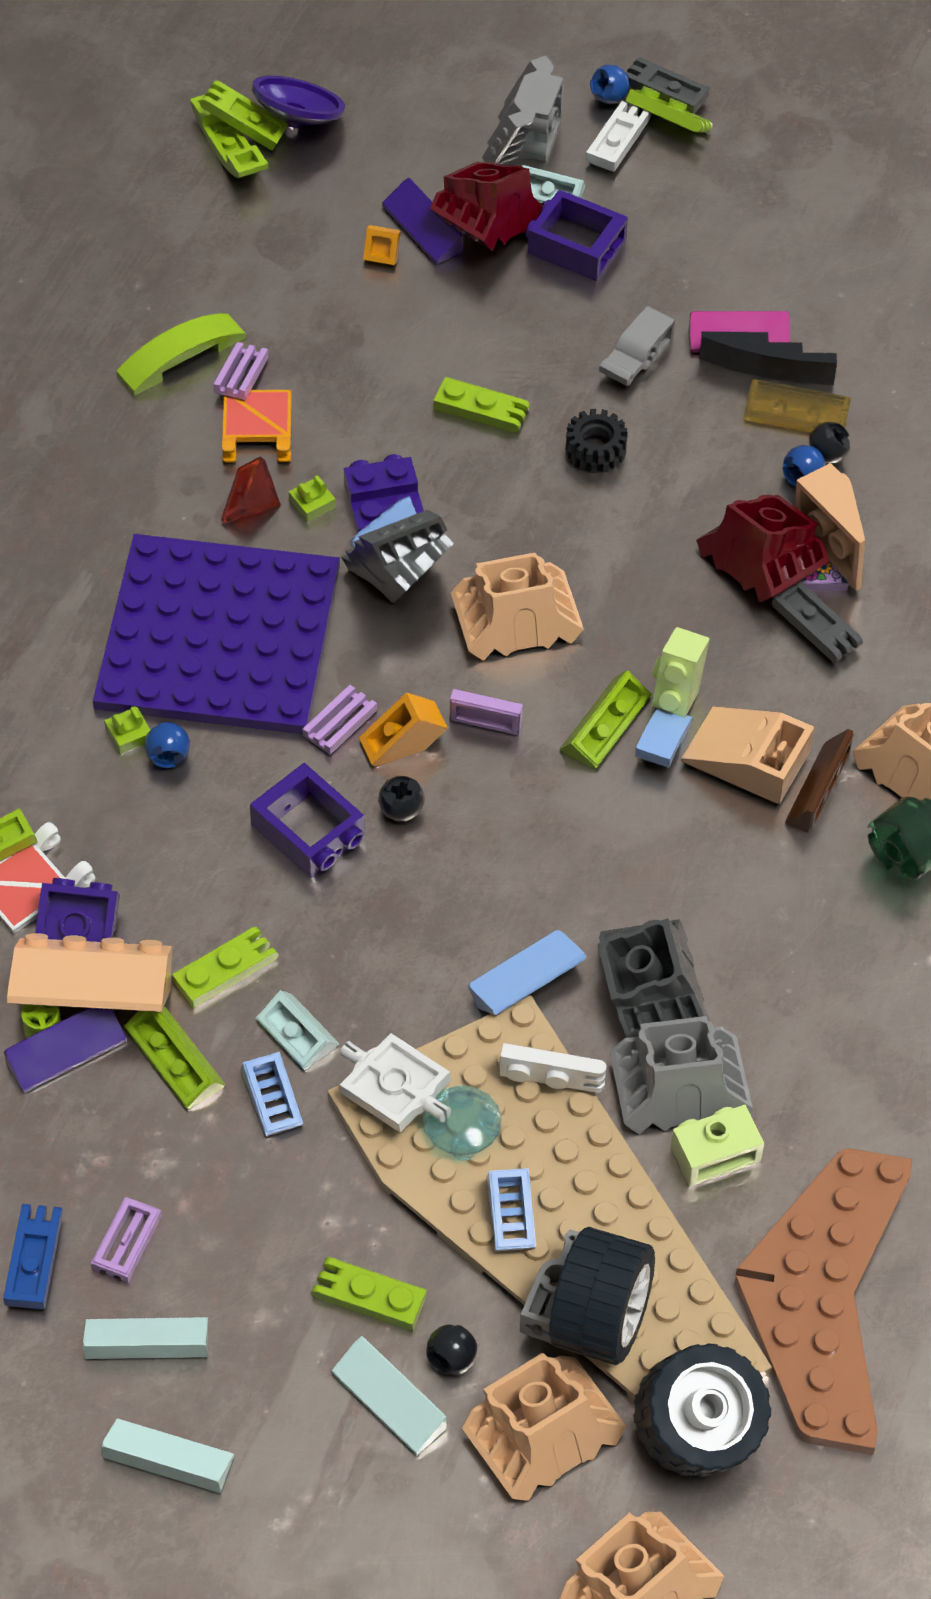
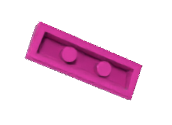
M693 311L690 313L689 319L690 353L699 352L701 331L768 332L769 342H790L789 312Z

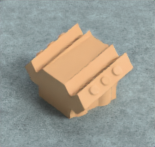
M536 553L476 563V576L463 578L450 592L468 651L483 661L494 649L507 657L511 652L531 647L544 646L549 649L558 637L572 644L584 630L565 572L551 562L545 563L544 559L537 556Z
M931 703L905 705L853 750L858 770L872 768L877 785L883 784L893 790L909 804L910 810L925 808L931 825Z
M541 1353L484 1388L486 1401L471 1410L462 1429L512 1499L529 1501L538 1485L552 1487L561 1475L587 1460L594 1461L602 1444L616 1446L627 1426L575 1357L559 1355L552 1358Z
M661 1511L645 1512L640 1517H635L629 1512L576 1559L579 1571L566 1582L560 1599L715 1598L724 1575Z

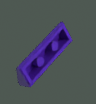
M407 178L382 202V207L436 265L463 252L462 233L439 219L430 209L432 201L411 178Z
M87 1008L7 1048L4 1051L6 1065L22 1091L26 1093L126 1042L127 1038L112 1009Z

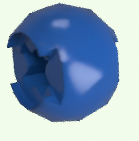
M609 64L598 68L593 74L592 80H590L593 96L602 104L614 105L622 101L630 87L628 75L617 65Z
M800 445L792 448L784 457L782 470L788 482L796 487L797 479L825 466L826 463L818 449L813 446Z
M164 722L147 733L144 749L147 757L155 765L163 768H173L188 756L190 739L186 731L179 725Z

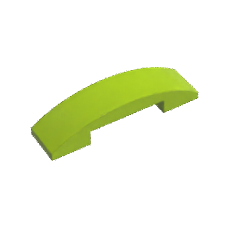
M205 94L190 99L193 112L209 145L222 165L233 176L240 178L268 169V162L256 145L250 146L242 132L201 107L200 102L205 97Z
M228 313L201 316L181 323L149 341L132 354L116 370V374L136 396L163 382L162 372L212 346L220 352L246 339V333Z

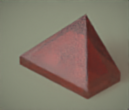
M261 456L238 468L221 517L224 523L281 506L266 460Z

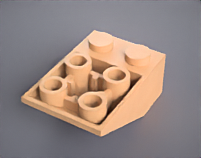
M712 707L683 754L681 762L780 804L810 753L814 726L781 712Z

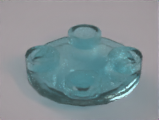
M464 1085L449 1087L442 1090L435 1099L451 1108V1114L448 1119L445 1117V1122H440L428 1112H424L423 1129L428 1138L436 1147L452 1154L458 1160H468L473 1157L474 1153H479L490 1146L501 1129L502 1118L498 1105L489 1094L476 1087Z

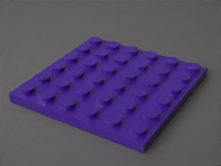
M133 534L93 697L94 709L123 713L135 706L145 716L303 734V728L310 720L340 569V557Z

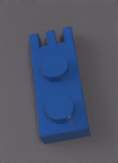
M22 1204L3 1297L4 1305L45 1310L63 1217V1208L54 1207L51 1221H46L47 1206L38 1205L35 1219H30L32 1213L31 1204Z

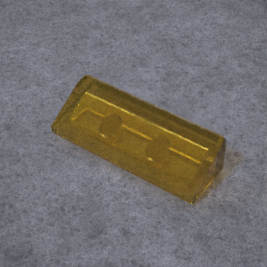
M753 379L750 384L743 420L812 432L818 424L823 422L839 423L845 428L851 399L847 396Z

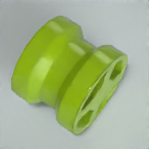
M24 1004L21 1010L24 1033L27 1038L61 1022L58 1006Z

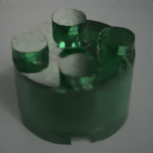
M910 796L903 797L868 824L867 828L872 827V832L867 837L874 855L887 870L894 867L901 873L896 878L906 883H914L931 870V800L924 798L920 801Z

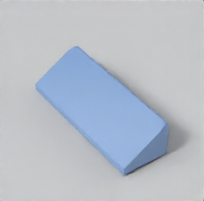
M555 930L470 982L468 988L478 1009L497 1015L583 962L587 957L562 931Z

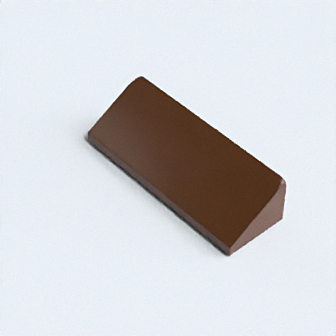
M847 729L823 744L786 818L787 825L807 833L812 831L851 752L854 736L852 730Z

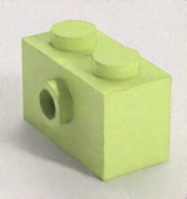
M679 627L675 628L662 651V655L658 656L653 668L652 677L657 678L652 700L653 707L686 717L699 693L710 641L709 637Z
M746 1105L736 1108L724 1107L716 1111L712 1116L698 1121L696 1119L686 1120L673 1129L671 1150L689 1187L761 1162L764 1149V1141Z

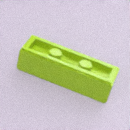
M628 670L617 675L560 747V750L592 769H596L651 697L652 693Z
M165 1006L162 1012L138 1011L124 1025L187 1109H191L211 1097L225 1086V1083Z

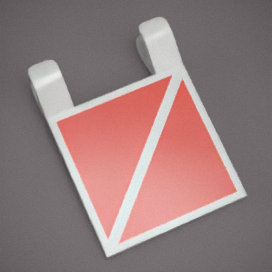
M51 822L42 825L34 834L38 841L37 843L0 861V918L14 934L37 919L42 883L52 884L53 878L74 880L75 887L86 888L90 886V882H95V875L92 873L93 869L88 862H79L64 877L43 853V851L50 850L61 842L58 829Z

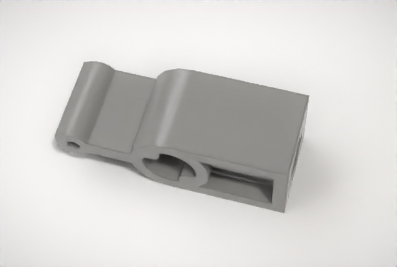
M646 306L622 333L614 351L601 362L599 372L626 386L631 384L641 369H648L673 341L675 320Z
M570 1229L564 1236L563 1251L560 1258L548 1260L539 1269L521 1312L520 1333L551 1343L549 1322L557 1287L550 1285V1283H558L567 1254L579 1232Z

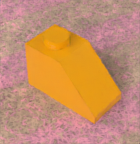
M406 692L359 739L371 764L377 767L425 751L448 727L435 701Z

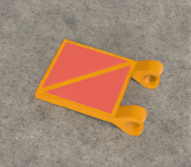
M251 390L246 400L224 395L223 462H236V442H276L277 462L291 461V390Z

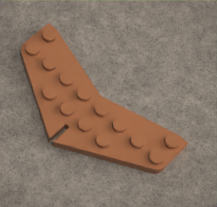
M851 1148L839 1151L737 1268L735 1285L763 1353L772 1366V1375L795 1431L807 1443L870 1455L874 1454L878 1429L854 1293L898 1201L908 1185L912 1166V1159Z

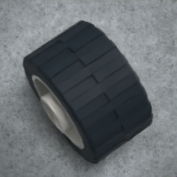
M589 1226L579 1232L567 1254L554 1294L549 1322V1337L553 1346L614 1365H618L625 1360L642 1324L652 1288L655 1267V1251L652 1245Z
M708 1343L706 1345L696 1344L689 1346L656 1363L639 1384L640 1388L635 1395V1413L633 1414L639 1440L644 1444L647 1449L646 1452L651 1458L656 1459L660 1466L665 1469L677 1472L678 1475L705 1477L739 1465L746 1461L749 1455L755 1453L761 1446L760 1443L763 1437L768 1432L771 1407L769 1404L770 1395L768 1388L765 1387L761 1373L753 1367L752 1362L745 1356L736 1353V1350Z

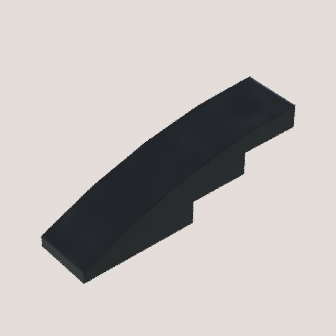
M701 331L699 359L733 371L766 379L801 384L834 385L837 353H803L801 342H769L768 332Z

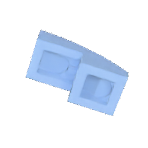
M657 708L636 746L635 757L669 768L677 749L681 748L693 717L688 715L682 717Z

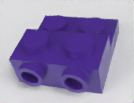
M392 454L384 458L382 462L369 464L366 460H357L351 463L349 467L344 468V487L357 533L400 499L407 496L410 497L416 514L424 511L411 457L402 458L401 455Z
M53 878L52 884L42 883L35 933L45 934L48 936V939L63 940L65 936L71 935L83 936L86 938V941L101 942L104 938H113V933L116 931L120 894L117 891H112L113 885L99 882H90L89 888L75 887L74 880Z

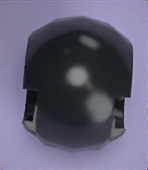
M823 422L818 424L810 433L809 445L821 452L826 464H836L841 462L850 451V441L848 439L850 435L839 423Z
M395 776L388 779L381 787L378 802L386 817L395 821H408L417 817L425 801L424 792L417 780L408 776Z
M447 1324L431 1333L427 1342L426 1355L432 1366L442 1374L459 1375L473 1366L477 1357L478 1345L473 1335L467 1329L460 1325Z

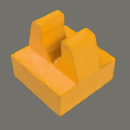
M369 225L366 229L363 260L395 265L398 259L401 230Z

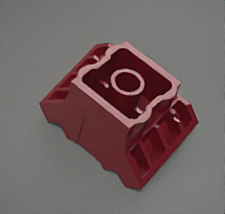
M475 162L443 176L444 189L436 193L430 207L432 212L447 225L456 228L460 233L466 234L473 241L479 242L492 251L497 240L506 245L511 237L523 232L526 233L532 220L536 221L542 210L541 204L533 197L529 168L516 165H499L493 162Z
M761 495L758 499L734 501L733 504L727 505L721 524L696 539L701 558L712 554L716 570L722 569L742 584L744 591L755 587L759 603L783 593L788 587L796 585L802 578L812 575L815 570L830 562L824 543L815 537L818 523L779 495Z

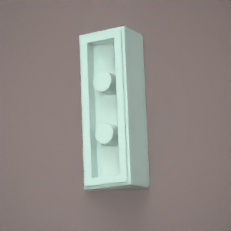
M208 1317L86 1319L83 1337L84 1358L207 1357Z
M363 1336L359 1337L332 1369L331 1373L416 1456L446 1430V1416Z
M118 1418L101 1445L102 1456L105 1459L217 1493H221L234 1458L233 1453Z

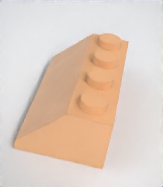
M27 934L25 938H20L14 947L7 1003L162 1012L171 991L172 946H163V943L158 940H142L139 944H126L121 938H104L101 942L86 941L85 937L77 935L65 936L63 940L48 939V936L45 934Z

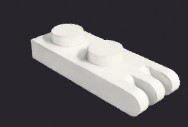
M621 101L587 150L586 162L615 172L649 122L651 112L644 110L638 117L640 107L633 105L627 113L629 103Z
M503 1043L500 1057V1076L508 1077L516 1082L533 1081L544 1083L555 1089L572 1088L599 1093L603 1091L605 1086L606 1064L602 1060Z

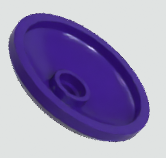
M261 76L253 81L252 92L256 100L270 114L289 123V127L317 126L333 122L344 114L345 103L342 99L331 91L313 83L284 76Z

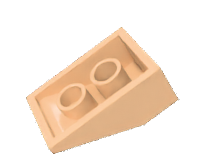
M829 463L797 479L795 507L818 523L815 537L824 543L830 562L849 582V585L857 591L862 587L865 551L864 532L849 478Z

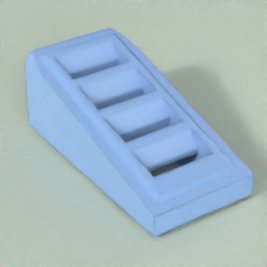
M407 496L400 499L354 535L349 541L351 547H356L353 541L359 540L358 536L415 515L416 511L410 497Z
M280 1052L242 1062V1076L265 1137L303 1126ZM273 1072L275 1075L273 1078L257 1082L256 1076ZM278 1085L280 1088L279 1091L262 1095L260 1091ZM281 1098L285 1101V1104L266 1109L264 1104ZM287 1111L291 1117L275 1123H271L269 1119L270 1116Z
M529 1168L489 1171L487 1186L495 1252L535 1249L536 1240ZM519 1186L520 1193L499 1194V1188ZM521 1201L522 1207L502 1209L500 1207V1202ZM523 1216L524 1222L502 1224L501 1217ZM525 1230L526 1238L503 1239V1232Z

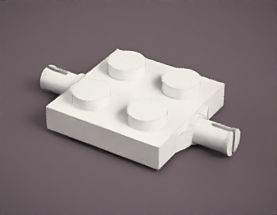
M392 1033L377 1047L370 1049L368 1052L363 1051L351 1041L346 1042V1046H342L341 1056L353 1062L355 1067L353 1072L340 1084L341 1093L399 1133L417 1115L424 1111L437 1118L440 1122H445V1117L448 1119L451 1114V1108L435 1098L451 1081L450 1071Z

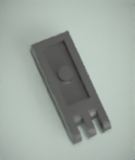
M638 57L633 62V65L627 69V72H625L628 75L630 88L641 90L645 86L660 92V99L669 102L670 98L683 102L687 104L686 110L693 114L697 112L709 97V87L641 57Z
M801 581L773 597L772 606L832 662L836 663L842 658V654L847 655L852 652V647L858 648L863 644L861 636Z

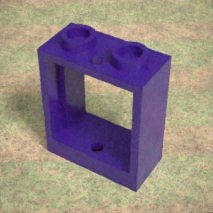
M559 189L551 200L548 199L544 203L537 220H532L526 230L528 253L597 281L626 241L628 217ZM559 217L599 232L601 235L593 246L588 248L549 231Z
M306 763L301 764L250 803L251 825L310 878L321 870L329 869L335 863L337 857L346 850L357 847L365 836V815ZM310 795L342 822L311 847L279 820Z

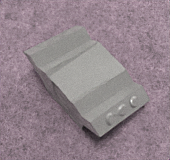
M546 55L531 60L504 101L505 106L498 115L501 121L487 142L489 147L482 156L485 162L502 165L517 158L547 161L561 125L564 83L563 77L551 75L554 65Z
M707 1016L640 1024V1031L637 1037L624 1038L610 1051L624 1125L639 1135L652 1123L666 1132L670 1127H676L686 1120L696 1119L698 1121L712 1116L716 1111L724 1107L736 1108L746 1105L749 1112L753 1109L737 1036L722 1026L715 1027L714 1024L708 1021Z

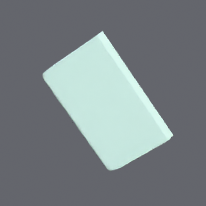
M522 165V167L530 169L533 197L541 204H544L548 199L551 200L559 189L580 198L584 193L586 185L583 180Z
M280 990L256 1017L259 1023L304 1070H307L339 1045L335 1038L288 992Z

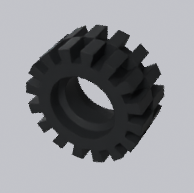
M590 409V415L582 411L579 413V418L574 416L571 419V424L568 423L565 450L567 458H571V463L574 466L580 463V470L586 471L587 467H591V473H597V468H601L604 473L609 471V465L615 469L618 467V462H623L626 454L628 431L625 428L624 421L622 419L618 421V415L612 413L608 417V410L602 409L601 414H596V409ZM590 437H600L607 440L608 443L592 445L584 440Z

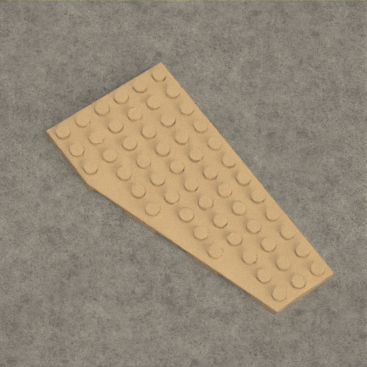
M531 995L521 999L497 1015L489 1014L416 1049L450 1071L451 1081L435 1098L451 1108V1114L448 1119L445 1117V1122H440L437 1118L424 1111L417 1115L399 1133L343 1095L340 1085L327 1090L330 1103L381 1188L388 1195L391 1196L393 1194L437 1231L439 1238L481 1273L485 1272L523 1305L526 1303L541 1266L548 1260L560 1258L563 1251L564 1236L570 1229L580 1232L589 1226L652 1245L655 1251L652 1288L642 1324L629 1354L618 1365L585 1356L621 1386L631 1400H635V1395L640 1388L639 1384L656 1363L679 1350L696 1344L706 1345L711 1343L718 1344L721 1347L732 1348L736 1350V1353L748 1358L752 1362L753 1367L759 1370L763 1378L771 1374V1364L595 1093L572 1088L555 1089L544 1083L533 1081L516 1082L508 1077L500 1076V1057L503 1043L569 1054ZM529 1168L536 1248L495 1252L487 1186L488 1172ZM519 1186L499 1188V1194L520 1193ZM521 1201L500 1202L501 1209L522 1207ZM523 1216L501 1217L502 1224L524 1222ZM525 1230L503 1232V1239L526 1238ZM550 1283V1285L557 1287L558 1283Z

